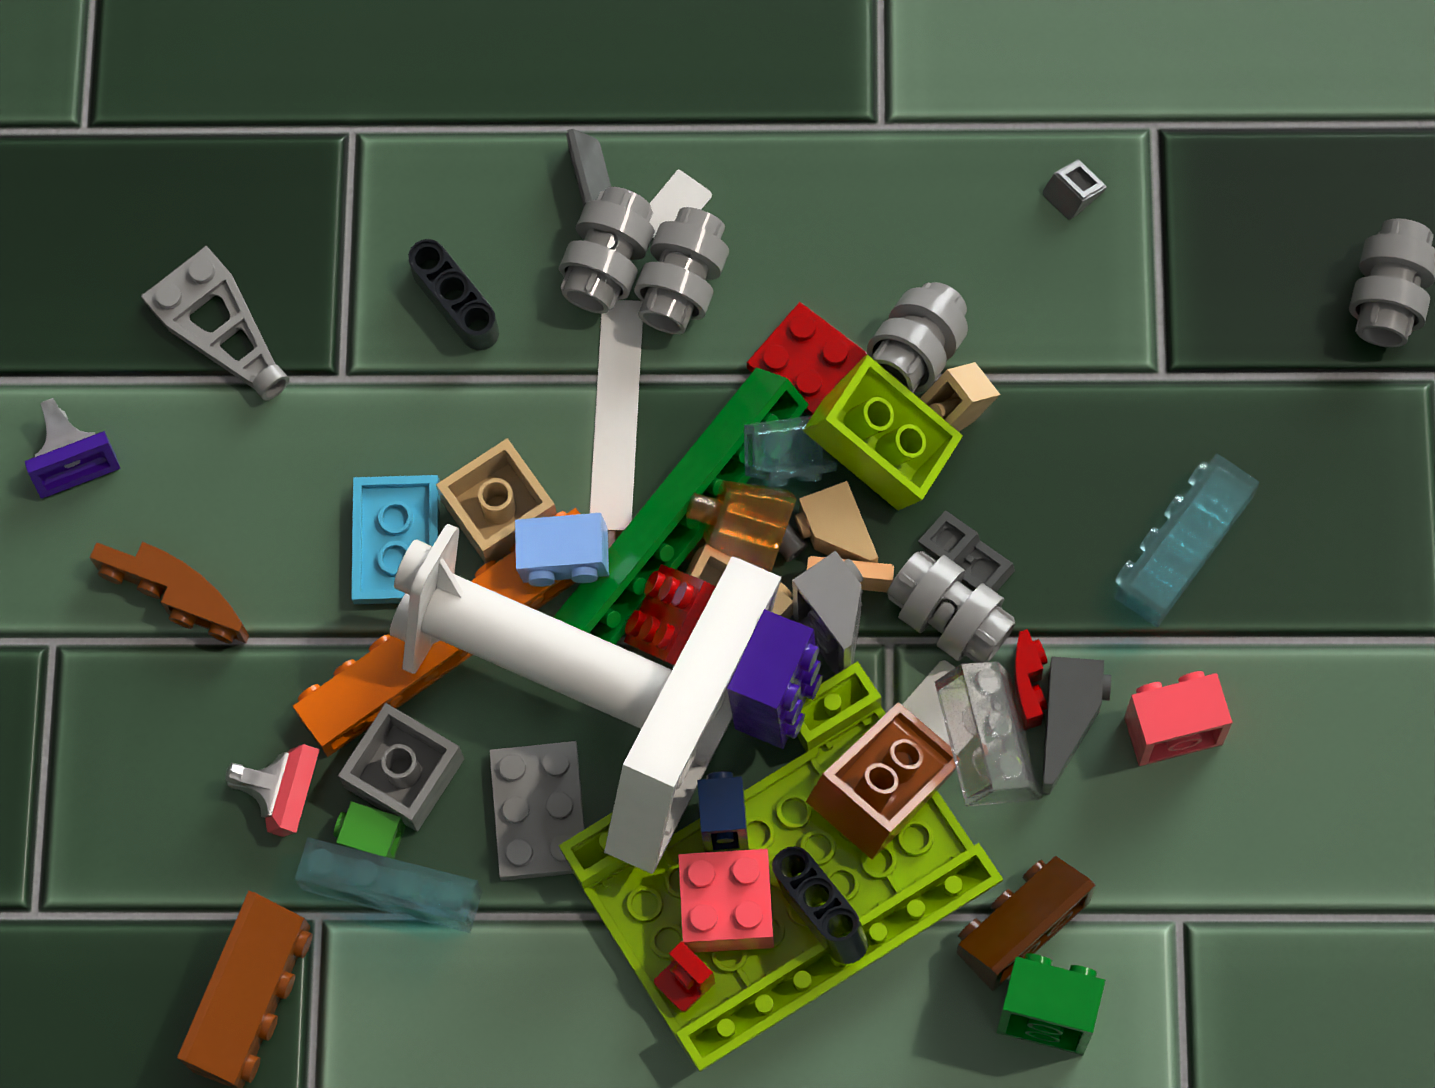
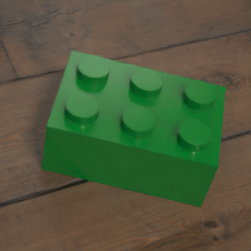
M1027 953L1025 959L1016 956L996 1033L1083 1056L1094 1031L1106 980L1097 978V971L1084 966L1071 965L1070 969L1067 970L1051 966L1052 960L1045 956Z

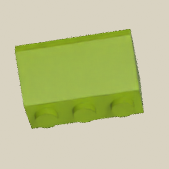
M869 355L863 357L822 400L803 429L804 433L898 511L923 500L963 437L960 432Z

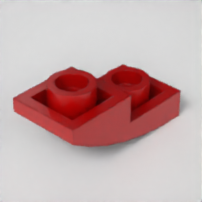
M1028 629L1019 632L1014 665L1016 701L1025 731L1041 725L1043 718L1042 710L1047 709V703L1039 684L1032 686L1031 683L1042 680L1043 665L1047 664L1048 661L1040 640L1032 641Z

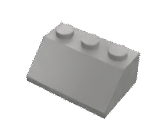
M836 551L792 580L793 618L796 622L814 629L815 643L819 647V653L835 675L851 666L854 662L860 627L861 594L863 593L862 585L860 584L863 581V577L859 569L849 558L843 561Z

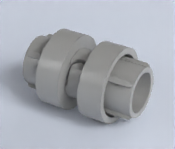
M608 187L600 192L597 200L588 201L585 204L576 225V231L584 241H571L559 265V271L564 277L560 289L563 296L569 302L584 310L603 314L612 310L617 300L626 299L629 296L638 274L637 267L630 260H638L645 257L655 233L653 226L649 223L653 211L647 200L630 190L620 187Z
M683 207L679 209L675 221H665L659 225L650 247L651 254L658 262H648L643 265L634 288L636 296L643 301L638 316L644 323L662 332L683 334L689 320H700L705 317L714 294L713 288L706 280H714L720 277L729 255L728 246L721 240L725 225L719 218L697 208Z
M1389 219L1383 222L1381 231L1377 235H1373L1365 240L1359 269L1365 277L1355 282L1349 306L1350 313L1358 320L1355 331L1363 340L1383 347H1400L1407 343L1408 336L1411 335L1412 331L1418 330L1425 325L1430 296L1424 289L1432 286L1435 281V248L1431 246L1434 235L1425 225L1408 219Z
M928 282L922 287L907 290L891 310L889 319L881 324L868 342L867 355L912 393L928 390L945 368L946 360L954 355L967 336L968 325L965 318L967 306L964 299L952 287L938 282Z
M923 551L916 552L899 571L887 591L889 600L902 608L898 618L918 633H922L929 625L938 630L942 635L938 640L937 647L955 660L960 661L966 655L978 665H986L1004 644L1016 624L1014 617L1000 608L1004 598L984 583H981L974 591L968 589L961 583L966 570L947 556L943 555L936 561Z

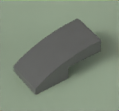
M946 510L918 540L919 545L936 561L945 555L966 570L961 582L972 591L981 583H984L997 592L1015 572L1012 562L980 541L979 535L975 530Z

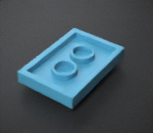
M438 475L353 477V604L400 603L405 593L395 589L394 582L407 549L416 539L433 546L439 537L440 496L436 484L440 482Z

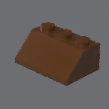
M1057 856L1053 857L1047 864L1042 859L1035 863L1023 875L1022 878L1026 883L1015 893L1007 889L991 904L990 907L994 912L982 923L977 918L974 919L958 935L961 942L958 944L957 954L992 991L996 990L1011 976L1016 956L1025 959L1027 953L1035 954L1091 901L1096 886L1095 883Z

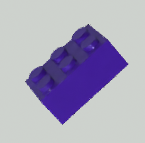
M763 610L727 687L736 730L784 749L789 737L794 739L797 737L805 714L800 713L807 698L811 700L815 698L823 678L822 675L818 674L821 661L817 660L819 647L815 643L814 629L768 610Z

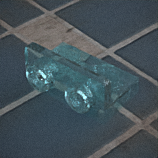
M812 415L744 425L745 476L762 479V485L785 486L788 485V478L797 477L799 481H818L822 479V473L837 471V462L823 459V448L803 432Z

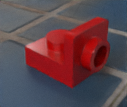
M681 941L669 952L671 963L654 979V985L680 1012L685 1013L715 984L713 972Z

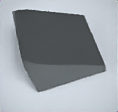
M1076 160L1053 174L1043 190V195L1070 220L1099 197L1107 187L1080 160Z

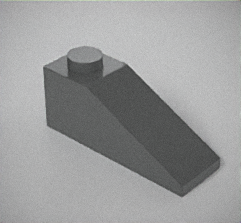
M1051 657L1048 676L1041 794H1051L1099 714L1102 700H1110L1111 675L1104 674V660Z

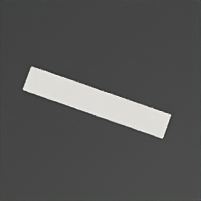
M617 300L612 310L601 314L590 513H601L608 530H624L632 521L643 321L639 318L638 313L643 301Z

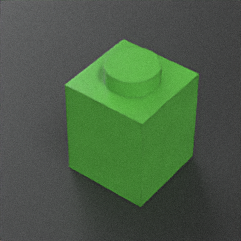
M351 801L347 813L341 812L339 814L333 835L337 837L336 843L342 852L392 867L406 826L400 816Z

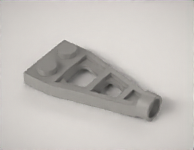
M207 246L141 296L144 303L169 332L254 388L263 400H270L276 397L288 385L289 377L275 364L232 274ZM214 296H219L223 299L230 318L214 332L204 331L190 320V315ZM239 330H243L253 344L254 350L238 361L224 351L220 345Z

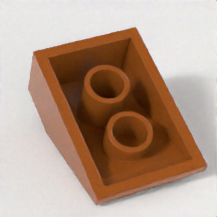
M898 702L822 774L807 798L806 803L873 860L901 832L962 764L965 758Z

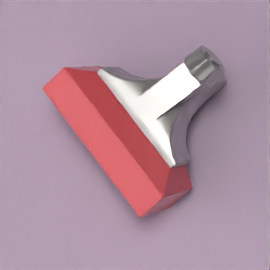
M305 744L297 746L288 752L279 754L273 763L260 770L231 763L227 768L225 776L226 781H228L227 785L232 789L246 792L257 800L261 809V817H264L266 821L267 832L281 837L297 833L320 749Z

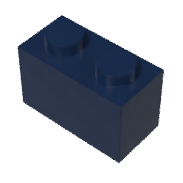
M721 771L708 774L707 779L697 780L701 835L705 853L749 850L742 776L733 777L732 772Z

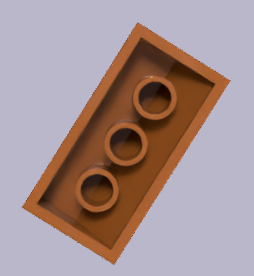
M248 890L177 1057L193 1073L232 1088H243L246 1081L249 1083L253 1081L261 1060L257 1056L263 1039L266 1041L270 1040L277 1025L278 1016L274 1015L280 998L287 999L293 988L295 974L291 972L298 957H305L312 941L313 934L309 932L311 926L304 917Z

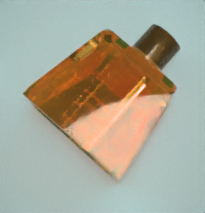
M723 481L716 499L694 493L690 499L686 517L707 524L703 538L712 548L730 557L734 556L771 572L797 499L791 491L786 489Z

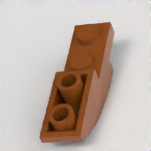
M143 541L136 557L96 542L89 558L99 570L98 575L115 584H122L123 580L138 585V591L152 598L160 599L163 594L161 604L170 615L169 620L179 626L192 629L195 624L209 629L208 634L211 637L224 643L231 644L233 639L247 643L249 634L231 605L211 583L186 563Z

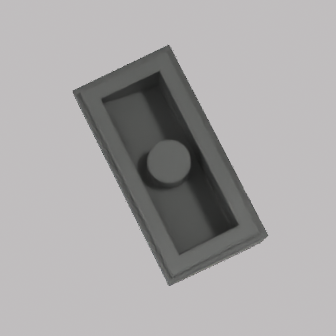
M569 129L567 130L568 133H566L568 149L584 207L588 201L597 200L600 192L611 187L600 142L596 138L578 130Z

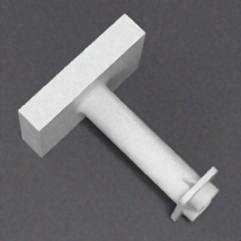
M447 524L433 546L417 539L414 540L407 549L395 577L394 588L404 592L405 595L398 605L390 627V635L405 642L403 670L415 674L431 646L438 641H443L640 728L641 731L622 766L604 853L653 874L698 786L697 780L702 779L732 719L727 687L763 610L765 609L770 612L773 610L781 577L732 556L672 670L455 575L459 528Z

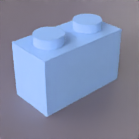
M601 513L515 520L516 570L523 583L528 582L532 586L544 587L554 584L555 580L571 579L576 583H591L596 581L598 577L609 576L608 529Z

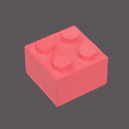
M1197 671L1181 676L1178 679L1179 683L1162 687L1161 682H1153L1136 689V694L1131 695L1124 719L1139 766L1223 745L1232 725V719L1217 673L1205 676L1203 671Z
M768 849L678 854L683 943L693 953L774 948Z

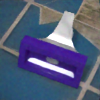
M53 398L41 403L46 423V441L34 458L24 461L28 475L41 499L121 469L105 431L97 434L95 432L80 431L68 421L65 411L58 407Z

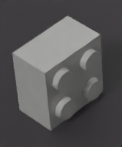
M385 703L338 777L345 789L384 812L400 816L405 825L418 832L461 766L464 756L460 746Z

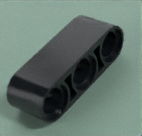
M423 239L416 242L408 254L409 264L416 283L467 346L475 350H486L492 347L498 339L499 328L491 305L440 243L432 239ZM428 259L439 261L432 269L420 268V265ZM458 289L463 291V295L456 300L444 298L446 293L451 290ZM476 320L488 322V325L480 331L469 329L471 323Z
M794 846L787 847L776 854L772 862V870L785 899L821 945L839 963L851 964L860 960L866 954L868 940L856 911L806 850ZM801 873L800 875H798V876H796V877H792V876L795 875V874ZM820 903H824L823 905H821V906H819V907H815L816 905H818V904H820ZM844 933H849L848 935H846V936H844V937H839L840 935H842V934H844Z

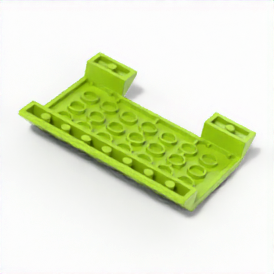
M858 661L821 683L813 700L806 699L800 712L805 714V717L797 735L806 753L744 790L749 850L768 849L774 948L694 953L713 972L715 984L687 1012H680L654 985V979L671 963L669 952L681 941L683 942L678 854L705 853L700 818L673 834L653 874L604 853L612 813L558 845L584 893L678 1043L699 1072L1003 882L1002 876L978 842L975 845L972 843L938 790L873 860L806 803L807 798L822 774L886 714L881 706V695ZM794 846L806 850L856 911L868 940V949L860 960L851 964H842L835 961L785 899L772 870L773 859L781 850ZM801 873L795 874V875H793L792 877H796V876L800 875ZM820 903V904L816 905L815 907H819V906L823 905L824 903ZM844 933V934L840 935L839 937H844V936L848 935L849 933Z

